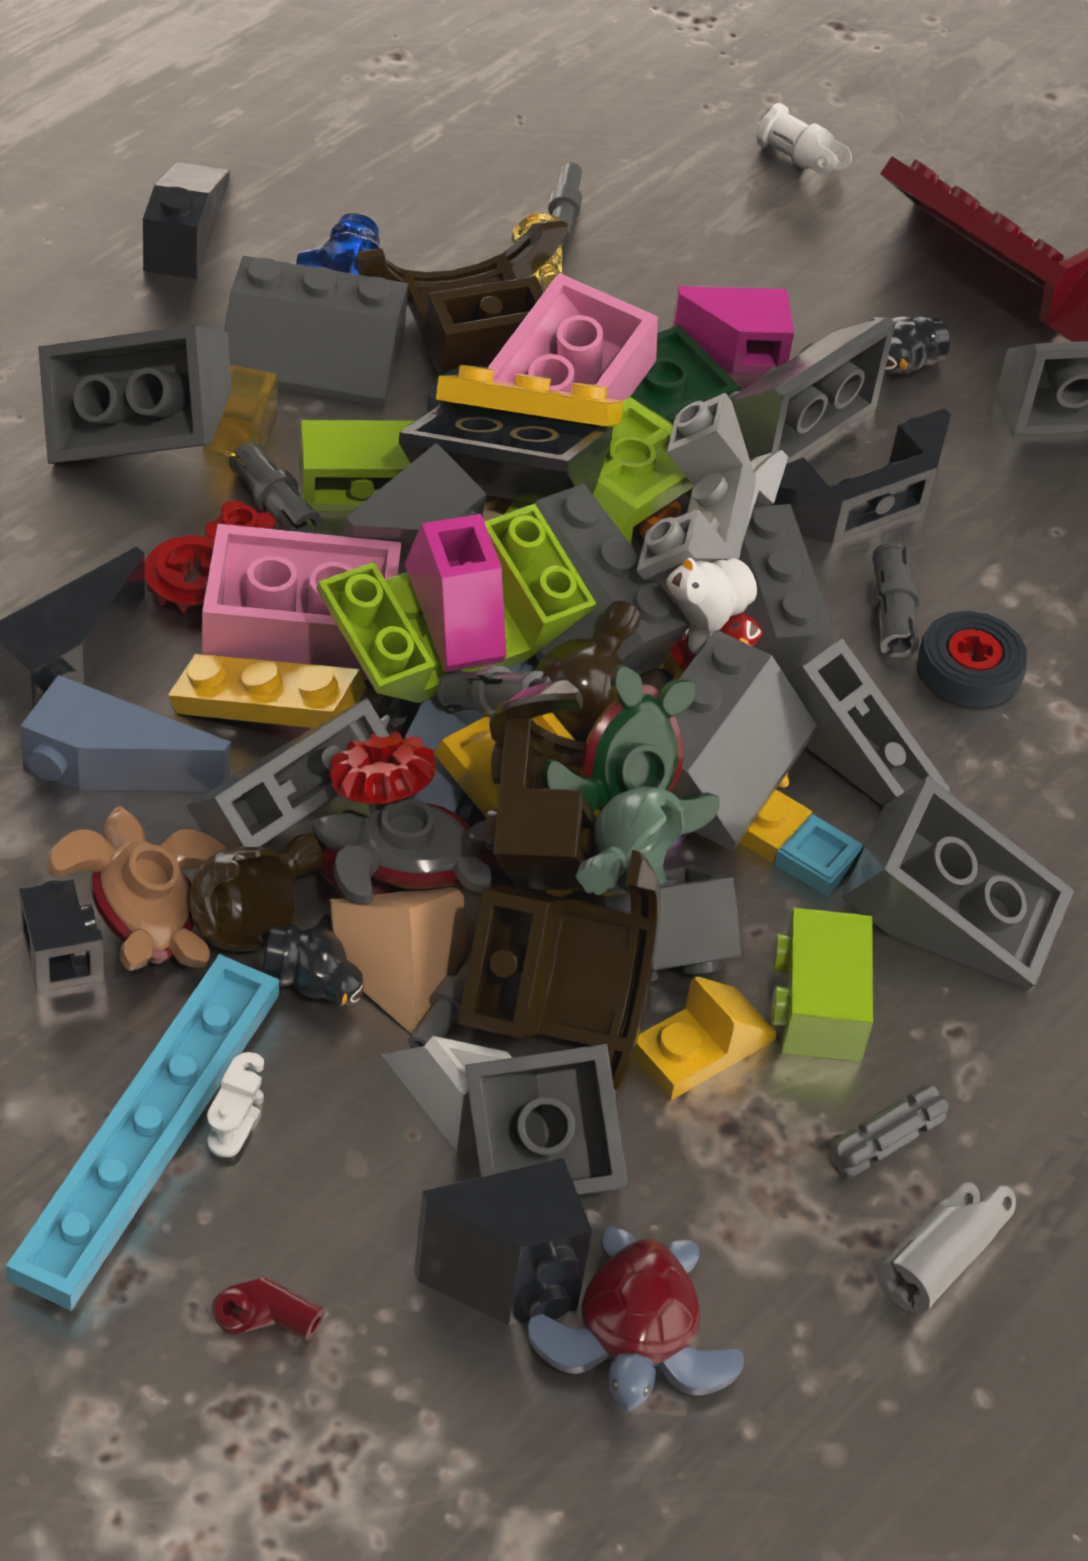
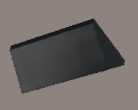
M445 401L400 431L399 445L410 463H412L437 443L486 495L535 503L539 499L583 483L594 494L612 440L613 427Z

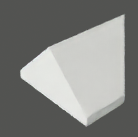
M433 1036L425 1046L381 1055L456 1152L476 1142L465 1065L512 1058L506 1051Z

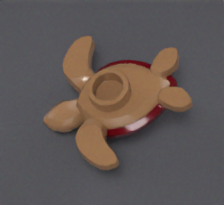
M117 806L110 812L104 822L103 836L92 830H76L59 840L49 852L46 866L52 877L60 878L80 870L92 872L90 890L94 904L104 923L123 943L119 958L127 970L132 971L142 968L149 961L161 964L169 960L173 955L180 964L196 968L205 967L210 958V951L205 941L191 932L194 926L189 903L192 883L182 870L198 869L206 859L220 850L227 849L218 840L198 830L180 829L160 846L150 844L145 841V829L140 821L125 808Z

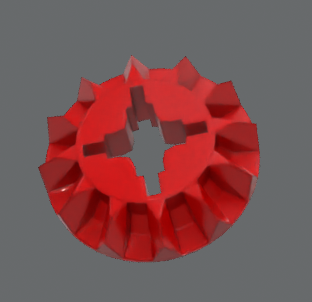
M197 535L175 537L162 542L149 553L145 561L146 591L156 593L160 606L176 603L182 614L190 606H199L203 609L215 539ZM195 565H198L201 576H198L196 582L189 583L184 581V578H187L190 572L194 571Z
M393 732L388 737H378L372 733L369 740L364 742L350 741L347 743L346 751H341L332 756L331 783L333 789L340 796L354 802L374 805L398 802L420 792L433 780L436 773L433 749L424 746L421 737L412 736L403 739L399 732Z

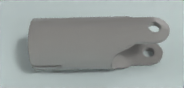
M964 1182L959 1185L948 1198H944L878 1267L877 1277L886 1295L906 1311L916 1312L917 1314L925 1313L989 1245L998 1231L1012 1217L1016 1207V1197L1013 1190L1008 1186H999L983 1202H980V1193L975 1184ZM967 1194V1196H968V1202H967V1204L965 1205V1204H964V1196ZM1004 1198L1007 1201L1006 1207L1003 1205Z

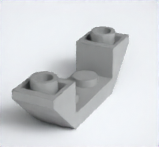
M726 393L706 402H693L676 415L667 453L693 484V490L686 514L677 518H664L647 530L637 567V572L644 580H667L669 575L688 558H692L695 562L704 560L711 563L716 560L726 561L730 558L739 560L756 478L732 401Z

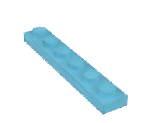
M221 954L217 956L7 1263L6 1274L8 1282L72 1311L221 1085V1080L232 1060L242 1053L279 997V979Z

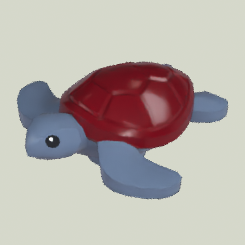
M613 1226L608 1227L604 1230L601 1238L602 1254L606 1257L607 1261L592 1277L584 1293L581 1305V1314L585 1328H571L543 1314L531 1317L529 1321L528 1335L530 1344L545 1361L562 1372L572 1374L586 1372L607 1358L612 1359L613 1362L609 1371L610 1392L625 1412L634 1410L649 1398L655 1383L656 1370L654 1367L658 1366L671 1384L684 1394L699 1396L716 1392L736 1381L744 1366V1355L738 1349L701 1351L690 1346L696 1338L700 1326L698 1296L687 1274L694 1269L699 1258V1247L692 1240L672 1241L666 1247L654 1238L640 1239L635 1242L632 1234Z

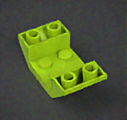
M628 397L624 400L621 424L612 426V440L593 496L631 545L634 526L684 493L691 498L693 484L667 453L673 424L643 404ZM514 500L505 514L534 503Z
M536 504L484 522L502 568L506 657L503 662L461 669V671L477 672L485 666H504L510 668L521 664L591 613L597 605ZM371 562L318 581L317 591L377 693L416 703L438 696V685L446 672L442 668L408 572L385 580L375 562Z

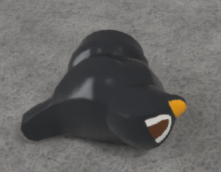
M905 316L892 318L896 325L885 372L909 375L911 372L922 367H930L936 362L946 359L950 348V337L943 320L928 316H918L915 319ZM873 317L869 319L868 322L880 319V317Z
M324 914L316 926L303 931L294 924H288L287 928L270 926L262 972L279 979V987L293 984L302 995L313 999H327L339 1007L355 1005L359 1001L363 992V975L357 966L347 960L341 941L332 931L331 915Z

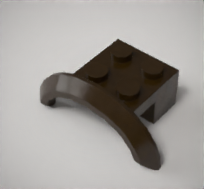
M563 220L534 223L521 239L503 253L478 264L453 270L430 272L406 270L395 266L385 259L382 248L365 250L357 254L358 273L362 276L381 277L386 280L408 283L407 306H409L438 377L442 376L445 372L459 368V365H482L489 367L543 295L536 276H529L534 274L555 254L564 241L568 224Z
M568 680L542 683L520 691L496 708L489 721L491 737L496 742L493 747L491 761L492 780L494 784H500L498 809L490 808L487 812L485 824L486 847L488 850H494L499 867L504 868L516 888L584 891L583 885L579 884L576 879L581 862L596 856L591 837L592 826L596 817L582 790L545 789L542 784L543 765L550 759L560 762L572 773L582 777L581 762L586 742L553 734L532 720V718L552 712L582 711L583 697L580 691Z
M632 850L626 879V884L630 889L631 912L506 885L483 889L458 1024L522 1039L538 1033L592 1046L607 1044L615 1100H617L631 1066L643 1021L660 923V883L645 855L635 850Z

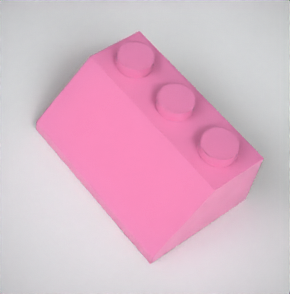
M558 273L489 365L488 369L494 370V381L514 384L515 374L540 376L551 379L549 389L571 392L572 383L592 384L607 387L606 398L624 401L631 397L656 362L658 316Z
M217 524L202 611V654L360 669L362 678L369 680L317 591L316 586L318 581L371 562H375L385 580L399 574L401 542Z

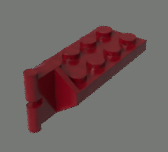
M891 156L881 171V176L912 203L1043 287L1044 293L1039 320L1044 325L1070 342L1088 341V248L1067 259H1063L1065 256L1039 238L1034 241L1021 232L1022 228L997 211L992 214L980 205L981 202L956 185L950 187L939 179L940 176L918 160L913 159L910 165L907 166Z

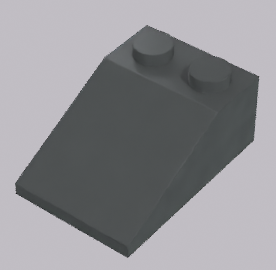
M927 776L884 805L841 898L862 915L872 916V922L894 938L1028 990L1036 985L1074 890Z

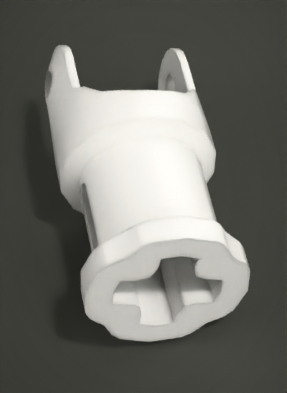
M781 103L773 105L759 125L756 134L757 144L763 148L772 146L792 157L793 165L802 170L810 168L819 174L826 175L833 172L834 169L845 170L851 164L852 153L847 146L835 140L834 136L819 124L813 123L808 125L790 115L788 107ZM839 152L844 155L842 162L838 160Z

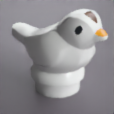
M688 558L669 575L666 582L669 591L676 598L680 609L690 623L688 646L690 651L696 655L715 630H719L729 620L730 616H736L744 612L747 605L755 600L757 594L756 581L751 570L745 563L735 558H730L726 561L716 560L712 563L704 560L695 562L692 558Z

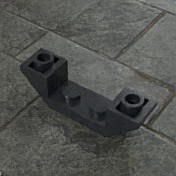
M943 408L920 417L910 418L906 422L898 424L888 465L853 479L842 480L830 487L805 458L789 462L785 466L774 504L767 506L791 504L801 535L830 543L841 541L925 510L931 495L951 414Z

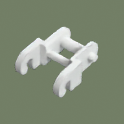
M241 1053L232 1060L221 1080V1088L208 1110L207 1120L212 1129L209 1133L207 1144L212 1154L218 1157L227 1158L236 1155L241 1150L250 1131H254L261 1117V1111L252 1104L260 1105L263 1103L264 1094L259 1089L262 1078L252 1071L244 1070L248 1067L256 1072L264 1069V1059L256 1053Z

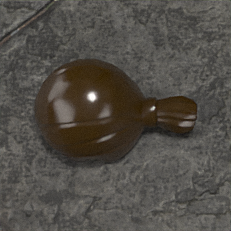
M615 600L606 608L600 630L595 633L593 639H571L550 650L536 666L535 671L544 672L542 677L548 676L551 682L568 680L580 691L583 697L582 711L552 712L576 741H587L595 722L603 711L616 699L611 689L610 677L617 665L624 666L618 651L622 646V642L638 628L641 613L636 607L626 601Z
M312 832L298 835L288 844L285 851L279 854L265 847L241 846L220 850L206 859L194 875L189 896L192 920L200 934L211 945L220 949L236 952L252 951L265 946L263 941L268 939L271 925L287 928L288 924H292L296 908L293 879L300 874L318 870L324 865L323 853L316 837Z

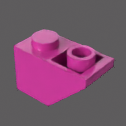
M678 286L671 328L680 325L719 366L730 373L765 374L769 369L780 367L789 361L794 338V327L787 289Z
M476 514L421 523L406 559L405 566L444 672L503 662L506 657L502 568L482 515Z

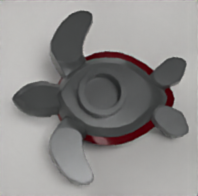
M406 798L389 804H368L371 814L366 818L341 812L317 818L312 823L313 834L318 844L326 851L338 853L333 868L334 878L344 896L355 903L365 905L370 904L373 900L371 877L383 883L408 890H428L462 883L473 892L482 893L483 889L491 887V872L488 866L489 856L487 853L489 850L486 847L485 841L486 821L479 822L470 827L461 817L442 806Z

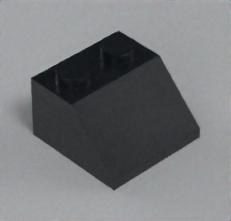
M564 1158L423 1190L414 1265L418 1282L507 1325L529 1321L531 1317L542 1314L556 1320L564 1316L568 1311L577 1309L592 1229Z

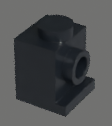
M74 880L48 881L41 885L20 888L22 933L37 993L104 981L103 938L101 930H97L92 905L80 906Z

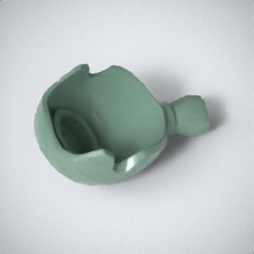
M637 787L612 797L593 822L591 837L596 856L581 862L576 875V879L579 884L583 885L584 891L589 894L594 892L596 895L607 892L609 888H613L617 883L619 887L630 893L626 879L632 850L639 851L645 855L659 879L660 886L666 882L667 877L663 868L666 851L676 842L684 830V807L673 793L658 787Z

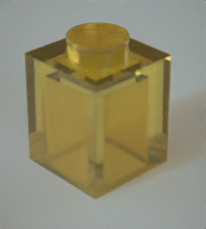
M230 365L232 392L211 445L203 446V451L239 458L233 451L243 443L255 441L262 446L263 450L266 447L277 417L278 374Z

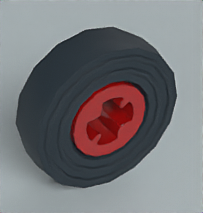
M973 611L948 613L934 620L921 639L918 669L925 684L939 697L956 705L973 708L997 706L1014 695L1026 673L1027 649L1021 636L1006 622L986 613Z

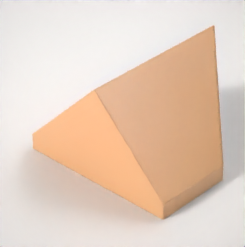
M452 886L373 895L371 903L365 905L355 903L347 898L329 899L332 931L341 941L347 960L357 966L362 972L363 992L412 1035L431 1009L430 997L445 977L456 975L468 953L463 887Z

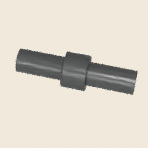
M573 162L562 166L558 186L552 190L548 206L549 214L552 217L551 221L563 220L568 224V229L561 245L568 242L572 222L579 216L582 203V194L579 190L582 169Z
M470 956L456 975L445 977L430 997L431 1009L408 1039L411 1048L425 1046L433 1036L443 1038L453 1023L458 1024Z

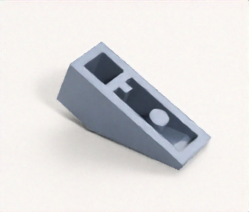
M60 675L57 676L20 725L23 768L44 780L56 781L79 791L208 792L230 777V741Z

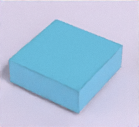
M811 814L777 851L774 865L825 897H828L854 869L865 845Z

